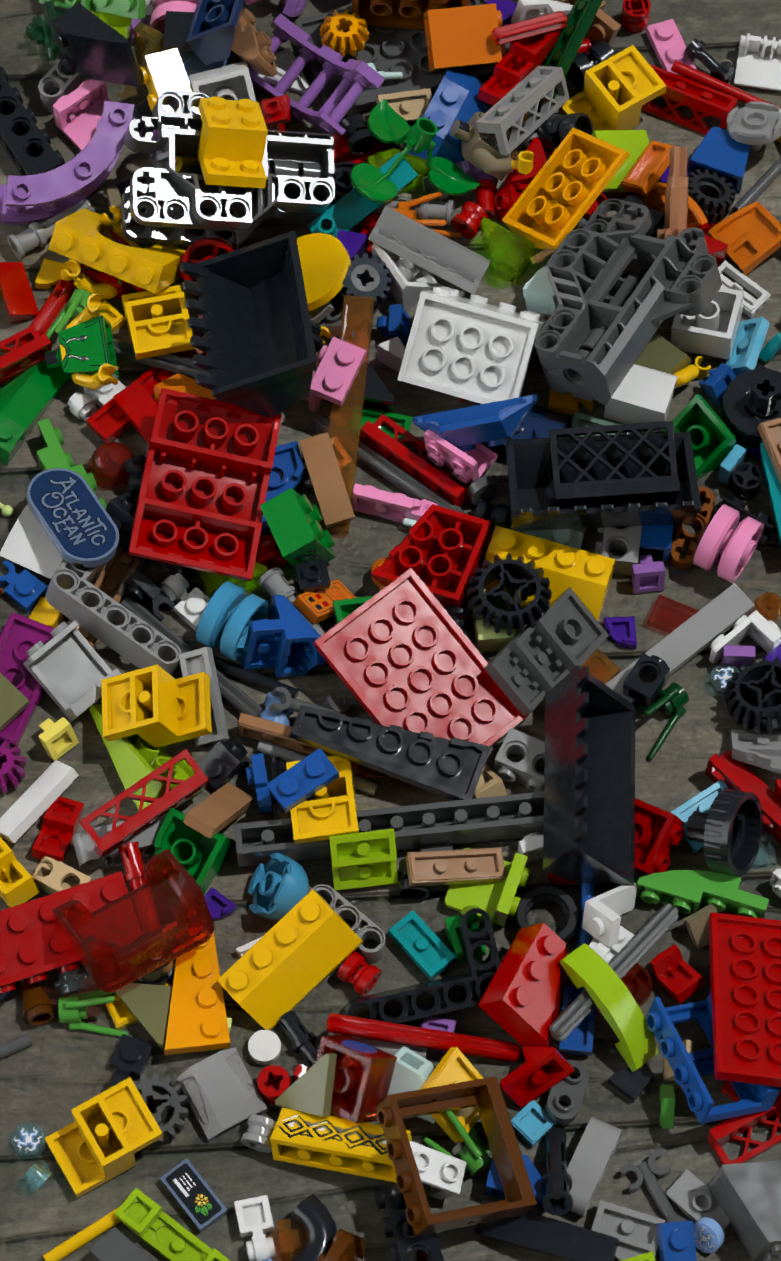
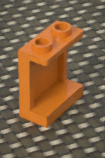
M496 3L427 10L423 14L430 72L441 71L447 68L486 64L496 65L502 57L506 56L505 44L495 45L490 37L494 28L503 25L502 14L500 10L497 11Z

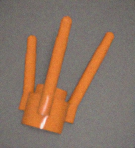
M441 191L411 201L398 202V208H392L424 226H445L447 224L445 220H417L416 211L410 210L411 207L441 197L443 195ZM432 229L448 238L462 237V234L459 232Z

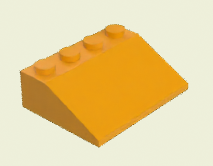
M572 128L502 221L520 240L538 249L556 250L630 154L621 148L576 128Z

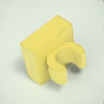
M64 717L55 723L48 718L38 725L44 731L38 737L47 755L53 761L58 760L79 743L71 724Z

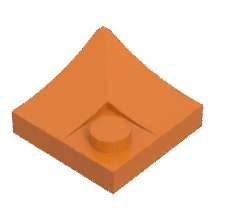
M758 201L734 212L708 231L712 238L729 245L727 255L744 275L748 274L781 247V224Z

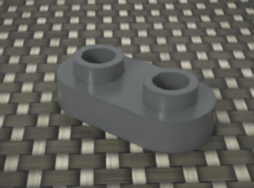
M575 1061L568 1062L573 1066L574 1072L572 1074L576 1075L577 1079L567 1076L552 1086L545 1103L547 1117L558 1125H567L575 1120L589 1081V1074L586 1068ZM559 1101L566 1102L569 1107L561 1106Z

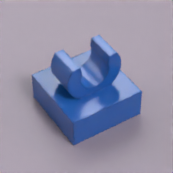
M401 304L389 305V316L377 317L376 328L377 330H382V337H398L403 345H407L411 318Z
M721 364L716 370H710L708 372L710 377L706 381L700 380L699 382L703 393L709 395L712 404L721 408L725 390L732 379L735 378L731 366Z

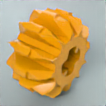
M346 8L340 14L334 10L332 17L325 16L324 24L321 25L320 36L322 46L329 47L340 53L343 57L345 54L355 57L356 51H363L365 43L369 39L366 20L360 19L358 11L349 14Z

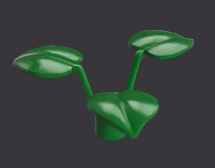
M386 99L381 100L373 108L367 122L368 129L372 135L383 143L394 142L396 145L407 144V146L384 175L377 167L367 163H360L353 168L350 175L352 184L365 198L377 203H386L395 197L398 190L397 186L388 178L410 150L414 153H421L427 150L426 167L431 169L428 173V179L439 191L447 195L458 196L475 190L479 186L475 179L469 174H465L460 167L448 159L438 156L432 158L433 149L436 146V143L432 140L438 132V128L433 121L427 118H419L411 127L403 117L391 108Z

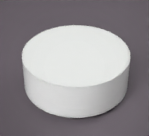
M270 1030L255 1032L248 1042V1052L251 1059L261 1065L275 1062L281 1054L279 1037Z

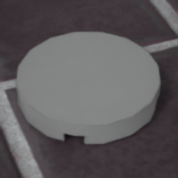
M766 102L745 103V107L740 109L737 106L727 115V132L737 142L747 145L770 143L781 136V113L779 108Z

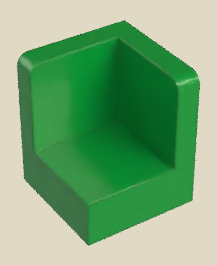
M473 913L467 918L466 925L468 929L475 930L480 927L477 913ZM458 915L445 918L444 930L451 951L456 956L455 963L456 965L465 963L466 959L458 926ZM480 945L474 950V960L486 956L485 945Z

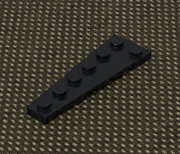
M303 705L300 707L289 738L318 749L321 748L325 752L453 801L473 798L491 748L487 745L455 738L448 740L434 737L432 733L423 731L416 733L402 730L400 726L390 725L388 727L374 724L371 720L348 717L344 714Z

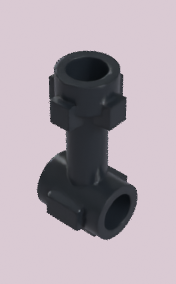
M695 38L684 50L688 54L687 57L692 62L697 58L711 71L710 76L728 84L734 77V66L728 61H723L719 64L704 50L707 45L702 40L699 41Z

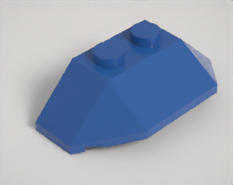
M458 67L447 70L422 117L433 121L438 128V132L432 140L436 143L432 158L435 156L443 157L454 164L465 161L462 156L461 140L450 135L453 123L458 119L467 123L476 112L486 113L491 109L488 103L477 99L479 89L481 88L477 77ZM410 150L405 157L407 162L414 170L428 175L431 169L426 167L427 150L421 153H414Z
M537 394L416 416L412 417L413 424L424 432L429 429L461 451L466 452L475 450L476 443L487 442L488 447L505 444V438L514 436L538 399Z

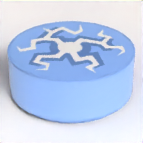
M702 1217L693 1224L695 1246L705 1253H713L724 1243V1231L715 1220Z

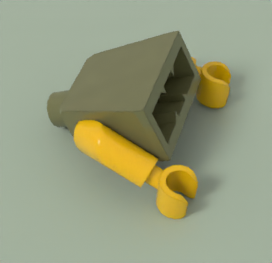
M657 333L654 334L635 362L636 365L678 376L674 389L686 385L696 378H706L711 369V365L706 368L699 366L703 361L702 356H697L693 365L690 364L692 361L686 353Z

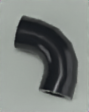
M312 1194L301 1201L290 1214V1218L302 1230L305 1237L303 1249L290 1261H317L321 1254L327 1255L337 1233L336 1222L327 1207L315 1194Z

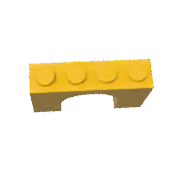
M85 208L55 223L48 250L155 294L182 278L180 264L186 251L183 248L173 244L159 243L149 248H136L116 243L103 236L108 229V225L102 223L101 215Z

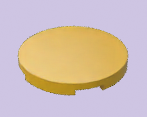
M312 233L297 238L309 311L323 306L339 293L344 286L342 282L348 268L351 266L350 256L344 245L336 237L325 233Z

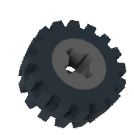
M363 253L362 257L356 254L350 259L351 266L348 268L342 282L344 286L339 291L340 294L338 296L340 301H346L345 306L347 304L348 308L353 305L354 311L359 312L360 308H363L364 312H368L371 307L373 310L378 308L386 299L392 283V278L389 277L391 272L389 268L385 269L386 264L383 261L377 262L378 257L373 255L371 259L368 258V254Z

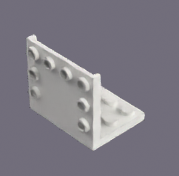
M434 286L433 290L421 291L397 380L481 404L520 397L534 347V340L547 322V320H544L545 314L532 310H524L520 313L515 312L517 306L504 302H499L497 307L487 304L488 298L471 294L470 299L458 296L460 290L447 286Z

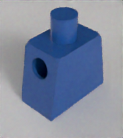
M716 126L712 127L692 155L689 173H694L698 169L701 172L707 169L709 174H712L713 171L717 172V177L721 178L724 176L727 178L725 183L731 182L733 185L732 189H735V192L740 194L750 145L737 142L731 138L727 128L725 130Z

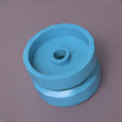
M230 581L223 583L214 593L201 616L197 627L196 641L212 649L220 645V653L238 662L242 658L250 622L267 618L269 602L255 594L245 598V589Z

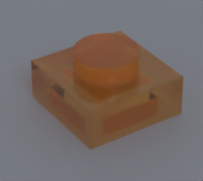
M599 649L594 651L580 666L582 668L584 666L589 667V673L604 684L620 673V668Z
M290 1219L277 1220L282 1261H290L295 1257L294 1250L301 1249L298 1228L291 1229Z

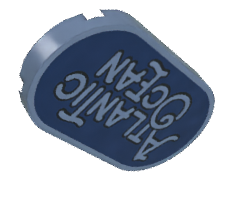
M52 468L40 472L30 481L27 488L28 506L60 555L67 562L74 565L75 562L83 564V567H97L113 558L119 544L118 528L81 475L65 468Z

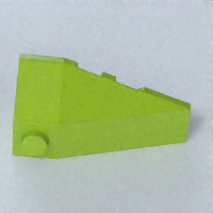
M91 705L89 710L125 790L173 758L165 752L167 745L154 748L138 734L113 741L106 740L102 733V705ZM185 760L173 767L171 778L185 781L194 773ZM169 770L163 773L161 776L168 778ZM150 782L146 786L145 796L159 799L165 794L166 783ZM170 784L169 791L178 785ZM142 788L134 794L141 796ZM133 800L139 810L140 801ZM144 802L143 809L151 803Z

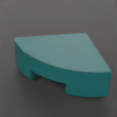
M776 333L760 351L759 356L764 362L776 358L774 355L781 349V333Z

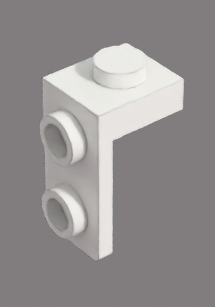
M757 610L748 617L743 615L735 622L732 627L733 630L726 636L721 634L712 642L709 661L715 664L721 659L725 645H737L748 635L769 654L781 644V630L773 621H767Z
M637 884L621 885L585 901L582 928L606 947L617 944L621 923L620 915L634 909Z
M409 1141L421 1182L431 1185L429 1196L441 1200L460 1194L467 1162Z

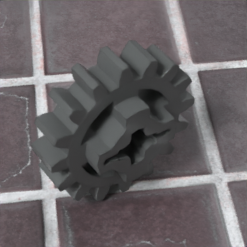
M156 1072L152 1080H147L145 1074H141V1082L137 1084L133 1081L139 1093L142 1094L141 1096L147 1107L154 1105L157 1113L152 1114L163 1133V1138L158 1140L162 1146L164 1145L165 1136L168 1135L173 1140L176 1138L175 1128L184 1130L185 1123L180 1118L189 1117L188 1109L182 1107L188 1104L187 1096H179L182 1092L180 1084L171 1087L172 1079L170 1076H167L164 1081H160L159 1075ZM153 1090L162 1091L166 1093V1095H161ZM173 1115L170 1121L163 1126L167 1116Z

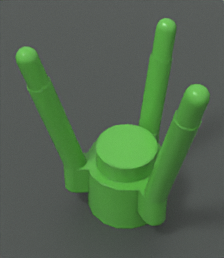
M81 289L74 290L70 300L67 301L62 312L46 332L48 338L54 332L56 334L61 332L70 318L75 319L87 307V299L91 295L90 292Z
M111 987L59 998L60 1023H69L70 1030H86L121 1037L122 1034L128 1036L126 1031L82 1022V1019L88 1018V1006L114 1002L115 998L113 996H107L116 994Z
M445 1111L466 1144L458 1154L461 1160L467 1162L465 1171L467 1170L473 1176L492 1161V1158L488 1155L489 1152L482 1144L474 1127L467 1133L453 1111ZM424 1138V1143L432 1149L454 1157L430 1138Z

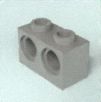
M627 526L624 529L616 527L598 528L597 533H603V541L596 542L595 554L615 559L614 574L632 576V565L638 564L642 526ZM611 551H620V552H622L624 555H622V556H614V555H612L610 552H611Z
M510 727L495 757L494 772L505 781H516L526 785L527 789L531 792L544 791V775L538 773L537 769L545 767V742ZM519 755L523 760L512 762L507 757Z

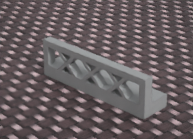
M537 66L476 121L478 133L495 134L500 155H509L570 99L562 67ZM556 86L558 96L555 99H553V93ZM542 99L541 111L537 113L539 101ZM526 113V114H527V118H526L525 126H524V127H521V126H522V122H523L524 114ZM509 128H512L510 138L508 141L506 131Z
M388 206L384 207L368 240L473 295L491 260Z

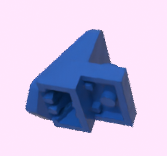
M273 595L267 618L250 622L241 658L243 669L274 668L276 678L307 676L308 670H315L327 662L313 645L314 641L321 637V635L285 596Z

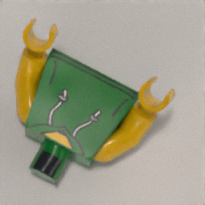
M94 293L88 297L87 307L66 326L65 330L58 333L60 349L45 352V362L49 370L62 367L64 374L73 380L75 384L93 391L109 383L116 385L118 384L117 378H119V367L117 366L111 323L103 315H100L101 312L106 313L109 311V305L101 304L102 299L105 298L104 294Z

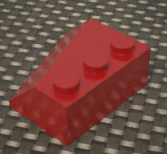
M432 504L409 530L408 536L400 545L395 546L390 551L389 557L380 567L377 566L374 569L371 577L386 587L412 568L444 608L446 606H457L464 609L468 600L466 597L467 590L470 588L468 586L469 578L474 577L476 567L481 568L492 538L491 521Z
M544 922L519 929L478 1004L483 1011L523 1047H553L554 1038L549 1034V1026L559 1017L567 976L559 961L567 956L566 943Z

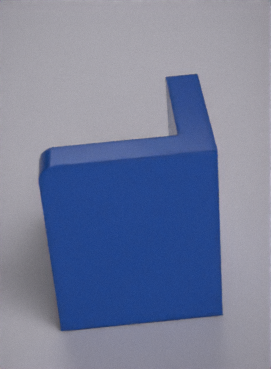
M674 525L642 526L640 547L664 550L663 561H669Z

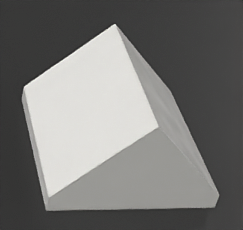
M375 243L372 245V257L373 255L378 257L377 262L383 261L386 264L385 269L389 268L391 272L389 276L392 278L390 294L397 304H401L405 310L418 304L421 291L433 290L434 286H440L431 272Z
M634 364L608 404L605 405L604 418L624 424L666 421L678 376Z

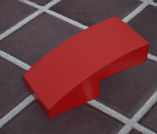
M61 796L55 800L43 816V826L32 847L31 857L42 860L44 856H47L58 862H64L81 819L84 803Z

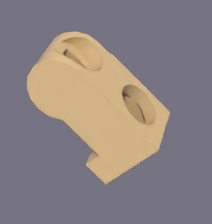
M47 856L42 858L31 875L36 886L48 894L92 881L91 877L61 861L58 862Z

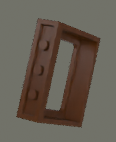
M497 1076L391 1094L376 1107L377 1122L383 1128L387 1141V1155L393 1161L397 1174V1188L403 1194L405 1200L406 1218L413 1227L415 1236L521 1216L537 1204ZM474 1107L479 1112L505 1199L431 1214L403 1119Z

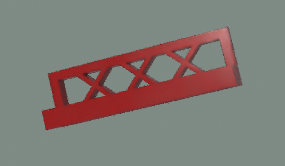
M649 64L667 86L666 92L660 96L664 97L668 105L660 107L651 100L642 105L641 110L707 135L712 127L708 126L704 117L711 115L721 119L719 128L726 130L727 115L732 109L737 107L738 98ZM681 105L690 107L694 116L689 118L683 116L678 107Z
M31 325L0 342V352L5 353V355L0 357V383L45 360V352L52 351V342L46 333L40 336L35 327ZM31 336L33 340L19 347L21 341Z
M382 414L374 424L367 421L361 428L360 439L456 506L460 507L468 498L466 492L471 482L468 481L466 488H463L453 481L457 478L452 474L453 471L443 465L441 472L429 464L431 461L427 457L425 443L386 415ZM383 424L394 431L395 439L380 429ZM398 435H404L406 439H399ZM404 443H406V446L412 445L418 449V455L405 447Z
M185 749L80 820L79 823L93 841V849L100 858H103L166 815L171 807L175 809L204 789L209 779L188 750ZM185 760L194 773L185 781L171 778L173 767ZM169 770L168 778L161 776L163 773ZM152 781L166 783L165 794L159 799L145 796L146 786ZM170 784L178 785L169 791ZM142 788L141 796L134 794ZM125 799L140 801L138 813L132 817L118 814L120 803ZM144 802L151 803L143 809ZM116 806L114 814L107 813L109 810ZM99 817L113 819L112 830L101 838L90 825L91 822ZM117 820L125 821L116 827Z
M729 749L720 757L715 753L708 759L705 774L714 783L723 779L729 789L756 794L762 806L763 829L781 845V798L743 762L732 759Z
M781 1090L771 1110L729 1118L709 1130L707 1141L722 1165L746 1163L781 1143V1133L776 1135L777 1129L781 1130V1123H779ZM776 1115L775 1122L768 1120ZM758 1125L773 1128L771 1139L766 1142L750 1139L752 1129ZM748 1131L746 1138L740 1136ZM729 1141L745 1144L743 1154L730 1161L721 1147ZM749 1145L755 1147L754 1149L748 1151Z

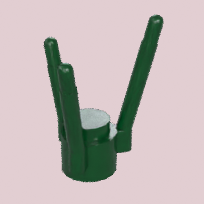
M671 683L665 690H662L654 704L648 709L641 704L636 706L635 715L645 710L644 715L649 716L658 709L665 715L673 714L648 754V760H653L678 720L686 713L683 706L689 702V696L677 683Z

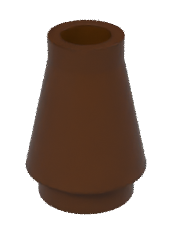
M27 979L21 980L19 985L22 996L23 1018L31 1026H42L49 1023L54 1018L55 1006L40 982L28 985Z

